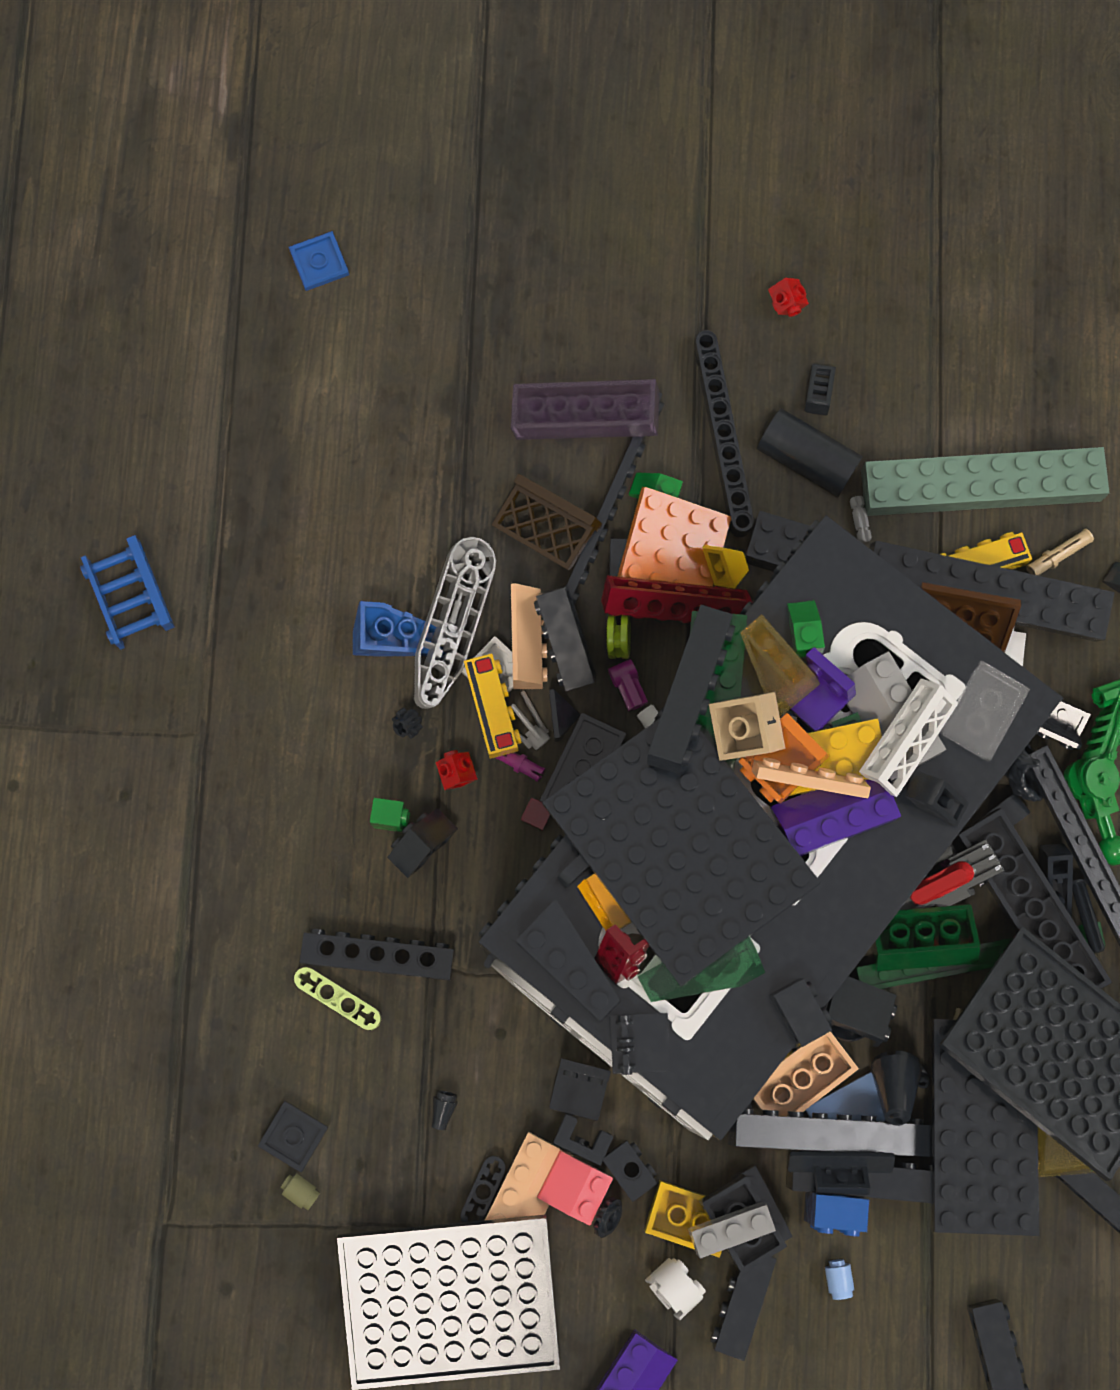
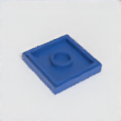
M333 231L289 247L305 291L349 276Z

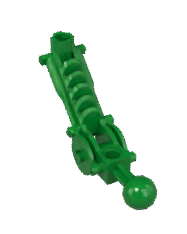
M1120 679L1093 688L1091 696L1093 702L1101 708L1100 713L1095 717L1094 722L1096 724L1090 732L1092 736L1086 743L1089 744L1088 748L1083 752L1080 759L1068 765L1063 776L1074 798L1080 801L1085 819L1096 818L1102 837L1098 845L1108 865L1111 866L1120 865V836L1116 835L1110 814L1120 811L1115 797L1120 777L1114 764L1118 753L1116 749L1120 745Z

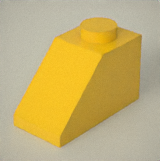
M704 545L702 547L714 585L735 589L749 571L744 553L716 546Z

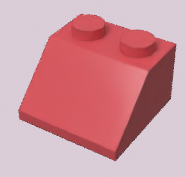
M559 1151L537 1198L565 1214L591 1225L613 1178L603 1171L563 1151Z

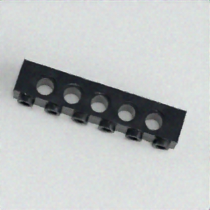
M311 929L310 933H303L300 955L301 964L451 981L455 950L449 949L450 944L435 943L434 947L424 946V941L410 940V944H401L399 938L385 937V942L375 941V936L360 934V939L350 938V933L337 931L335 936L325 935L326 930ZM326 942H332L335 946L334 952L328 956L324 955L322 946ZM353 944L358 945L360 949L359 955L356 958H349L347 956L348 947ZM377 947L383 948L385 952L384 958L380 961H374L371 956L372 951ZM401 950L408 951L410 955L408 962L405 964H399L396 960V955ZM425 953H432L435 957L433 965L425 967L421 963V957Z

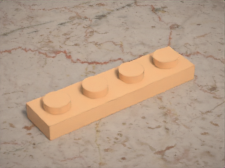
M763 758V761L754 760L752 772L758 779L863 798L869 797L871 789L862 776L853 773H847L845 777L835 775V771L826 768H819L818 771L808 770L807 766L799 763H791V766L780 765V761L771 758Z

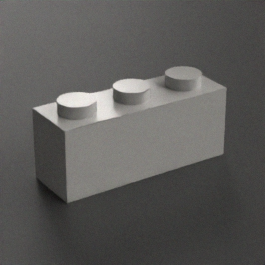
M763 1202L688 1228L699 1258L776 1231L768 1207Z

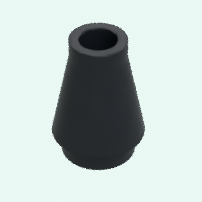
M438 1090L437 1095L433 1096L432 1128L446 1130L448 1122L458 1104L456 1094Z

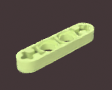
M303 967L296 972L294 976L296 986L363 1029L373 1030L380 1025V1012L371 1005L311 968ZM310 972V978L315 982H318V978L322 979V982L317 985L315 993L311 991L314 988L311 984L306 983L304 986L301 984L303 981L300 978L301 974L306 975ZM325 985H331L334 989V995L330 999H323L321 997L320 990ZM346 998H352L355 1001V1009L350 1013L344 1012L341 1007L342 1001ZM361 1004L365 1006L361 1010L364 1013H375L373 1018L376 1022L374 1024L369 1023L368 1026L365 1025L366 1019L358 1015L357 1020L353 1018L359 1011Z

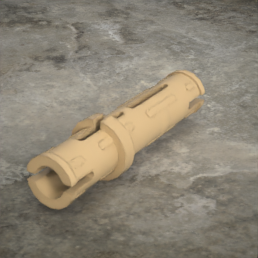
M1083 529V531L1053 550L1045 551L1042 557L1026 566L1027 572L1039 576L1050 568H1056L1059 562L1094 541L1092 533L1088 529Z

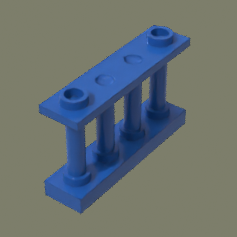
M136 535L127 538L129 547H126L125 551L93 564L86 556L81 557L84 564L80 566L85 579L90 580L109 627V630L106 631L110 643L112 645L115 644L120 650L125 648L121 638L155 624L157 626L161 625L165 631L175 628L141 542ZM129 559L131 561L135 560L138 567L134 569L135 572L100 586L96 576L97 572ZM137 581L140 583L144 582L146 590L143 591V594L114 606H108L105 594ZM144 603L153 604L155 612H152L151 616L117 629L113 616Z

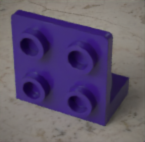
M813 647L806 654L807 666L777 694V698L816 732L820 731L856 696L855 683Z

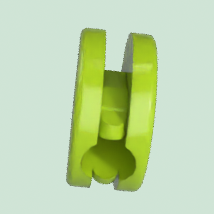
M609 614L607 619L608 657L610 659H616V657L628 659L631 650L630 616L622 615L621 625H617L616 616Z

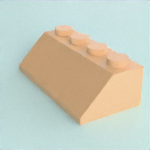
M511 584L514 690L543 689V682H547V667H542V658H547V643L542 644L543 632L541 625H543L544 620H541V615H537L534 601L537 599L536 596L541 592V589L521 584Z
M829 1032L806 1046L800 1047L783 1060L753 1098V1101L762 1114L763 1110L779 1111L778 1116H788V1111L804 1112L859 1068L834 1035Z
M528 1132L485 1220L545 1215L549 1204L538 1199L537 1196L559 1151H563L571 1156L573 1154Z

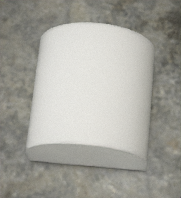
M650 705L637 715L645 729L655 721L654 718L658 711L653 705Z

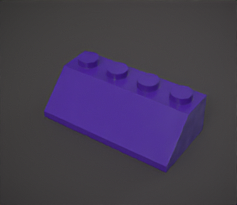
M870 779L865 780L871 787L868 798L816 790L770 807L777 827L800 856L890 823L901 817L893 795L887 792L879 783Z
M634 1329L596 1390H659L678 1359Z

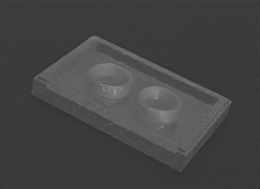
M980 661L959 697L958 705L941 729L940 734L984 760L991 761L1030 689L984 661Z

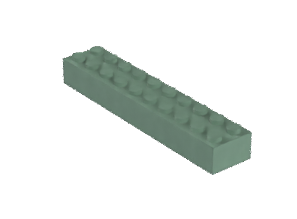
M1104 447L865 462L861 469L864 507L866 508L867 516L1100 502L1109 494Z

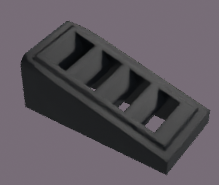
M812 364L804 410L806 413L828 415L836 367ZM815 375L829 376V379L815 377ZM814 383H815V384H821V385H827L828 387L819 386V385H814ZM813 393L824 394V395H826V396L816 395V394H813Z

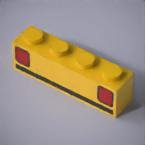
M1013 532L1000 536V540L994 542L991 539L979 542L977 544L978 547L969 549L968 546L959 548L955 550V554L949 555L950 557L1010 570L1026 566L1032 560L1023 533L1014 535Z
M491 653L465 660L464 665L489 758L492 759L518 752L517 744H521L518 729L513 730L511 721L515 720L511 706H506L505 697H509L505 682L500 683L498 674H502L499 659L494 660Z

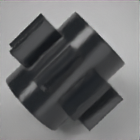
M403 707L392 718L394 722L393 730L402 738L408 735L412 739L423 728L421 725V715L412 708L406 711Z

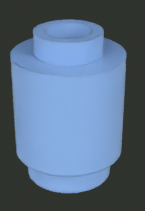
M844 1259L829 1261V1266L825 1267L828 1291L832 1294V1299L841 1300L853 1297L854 1283L851 1265L845 1263Z

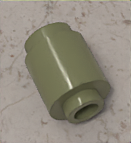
M296 1174L294 1177L289 1175L280 1187L284 1190L282 1196L300 1209L305 1208L309 1210L320 1195L316 1191L317 1187L299 1174Z

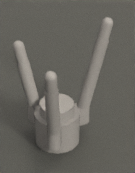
M522 691L521 695L537 725L533 727L515 704H512L511 708L529 729L525 734L528 738L519 733L521 742L528 749L533 747L535 750H538L550 739L547 734L549 731L543 725L526 692Z

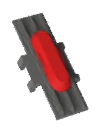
M987 839L959 853L953 844H950L935 863L936 865L949 858L950 866L934 875H926L900 910L930 908L936 904L938 907L951 906L974 895L975 891L970 887L1003 872L1004 868Z

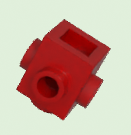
M784 278L768 289L773 301V308L778 315L796 316L802 312V308L809 304L806 298V290L801 285L799 279Z
M458 750L449 751L443 754V759L435 762L444 790L460 788L477 780L469 752L458 753Z

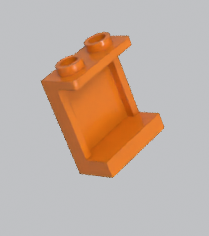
M788 713L780 719L785 749L766 754L746 756L738 760L743 766L740 769L741 773L750 782L756 779L763 786L759 791L770 802L775 799L780 804L799 786L756 778L752 772L754 760L763 761V758H771L780 761V765L791 766V763H799L807 766L808 770L815 771L830 757Z

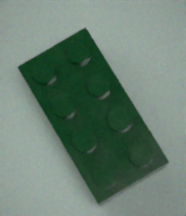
M971 904L899 910L872 945L877 971L977 964L980 953V942Z

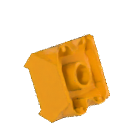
M595 874L584 879L577 886L605 931L615 924L620 930L631 924V921Z

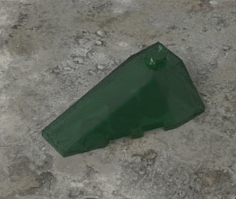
M749 937L682 988H680L662 963L637 976L650 1002L741 987L764 974L765 970L757 950Z

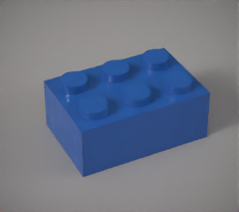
M815 1192L805 1193L804 1221L810 1224V1227L817 1230V1232L833 1234V1229H836L848 1236H859L860 1232H867L869 1199L858 1196L817 1194Z

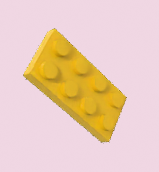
M878 719L808 733L830 756L815 771H818L819 768H826L835 771V775L846 777L847 773H853L862 776L863 780H869L859 771L882 738ZM799 786L789 796L819 789Z

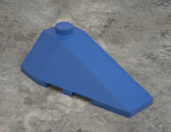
M360 601L353 628V655L415 656L426 621L412 616L413 614L406 611L402 612L394 609L386 603ZM430 624L425 641H432L436 626ZM423 646L421 656H427L429 649Z

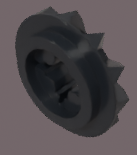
M611 1197L604 1202L602 1208H599V1213L595 1216L596 1221L593 1224L594 1234L604 1238L616 1229L622 1216L621 1200Z

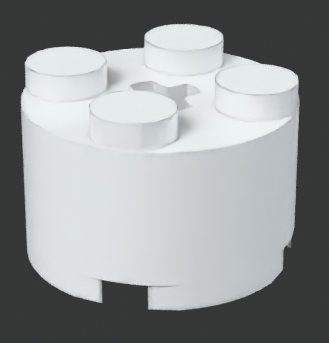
M668 1258L645 1281L652 1284L649 1287L667 1309L672 1307L676 1312L674 1316L681 1320L703 1299L702 1295L706 1291L697 1280L693 1281L686 1275L689 1270L679 1259L673 1258L671 1260Z

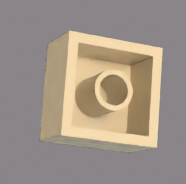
M775 692L709 704L719 761L766 754L785 749Z

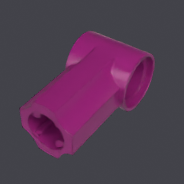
M631 659L608 668L614 686L619 689L628 711L638 709L648 703L638 681L637 670Z

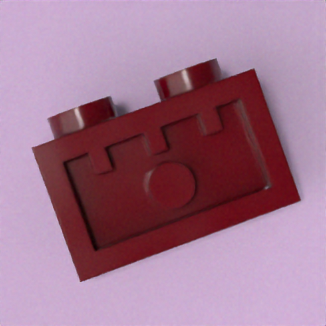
M615 924L606 930L594 959L611 980L618 984L624 979L627 981L633 979L640 972L639 966L647 957L646 951L649 944L644 939L633 945L630 937Z

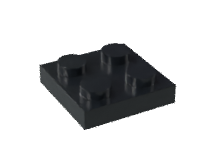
M284 1101L258 1147L302 1173L329 1127L289 1102Z

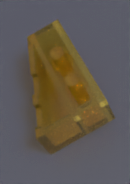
M760 615L740 632L764 694L775 692L780 717L820 685L814 673L763 615Z

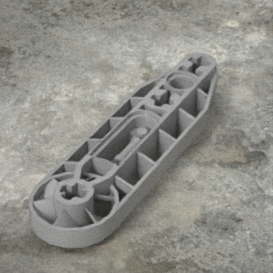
M463 538L452 546L447 555L415 653L414 700L417 706L429 709L439 704L464 668V661L467 659L496 567L493 549L480 538ZM489 557L490 561L485 562V558ZM481 568L486 574L484 579L479 576L478 570ZM465 574H467L468 580L464 579ZM444 580L451 582L446 598L440 596ZM485 582L484 588L479 586L480 584ZM476 592L482 594L477 610L471 608ZM456 593H457V594H459V596H458V599L455 600L454 608H453L451 617L449 618V621H448V623H447V620H448V617H449V614H450V611H451V608H452V605H453V601H454L455 595H456ZM462 596H465V599H464V602H463V605H462V608H461V611H460V614H459V618H458L457 624H456V626H454L455 623H456V618H457L459 609H460L461 604H462L461 598H462ZM437 602L443 604L439 620L432 618ZM470 614L475 617L470 632L464 630ZM432 624L436 626L432 641L427 642L425 638L429 626ZM461 637H465L467 642L461 655L457 653ZM424 646L429 651L424 665H421V651ZM454 659L460 660L458 670L453 677L450 676ZM432 668H436L439 671L438 679L432 676Z

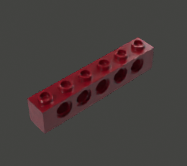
M609 575L606 577L601 598L604 612L612 616L629 615L639 619L648 617L656 618L660 621L678 620L682 623L691 622L692 611H699L700 607H697L699 605L730 614H740L749 601L753 603L747 590Z

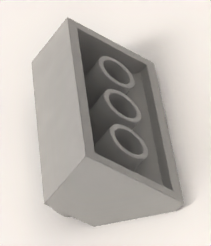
M889 651L847 675L855 683L856 696L847 703L851 713L858 712L862 722L878 719L882 736L912 693L910 686ZM925 723L923 726L922 737L928 732L929 723ZM938 735L918 766L946 750ZM913 746L906 752V760H909L912 756ZM895 770L889 779L891 781L898 777V770Z

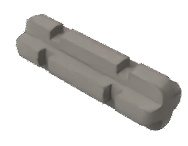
M862 496L852 497L850 505L851 509H854L852 514L855 529L858 531L857 538L862 543L868 542L872 536L870 530H868L869 522L866 508H863L865 505L864 498Z

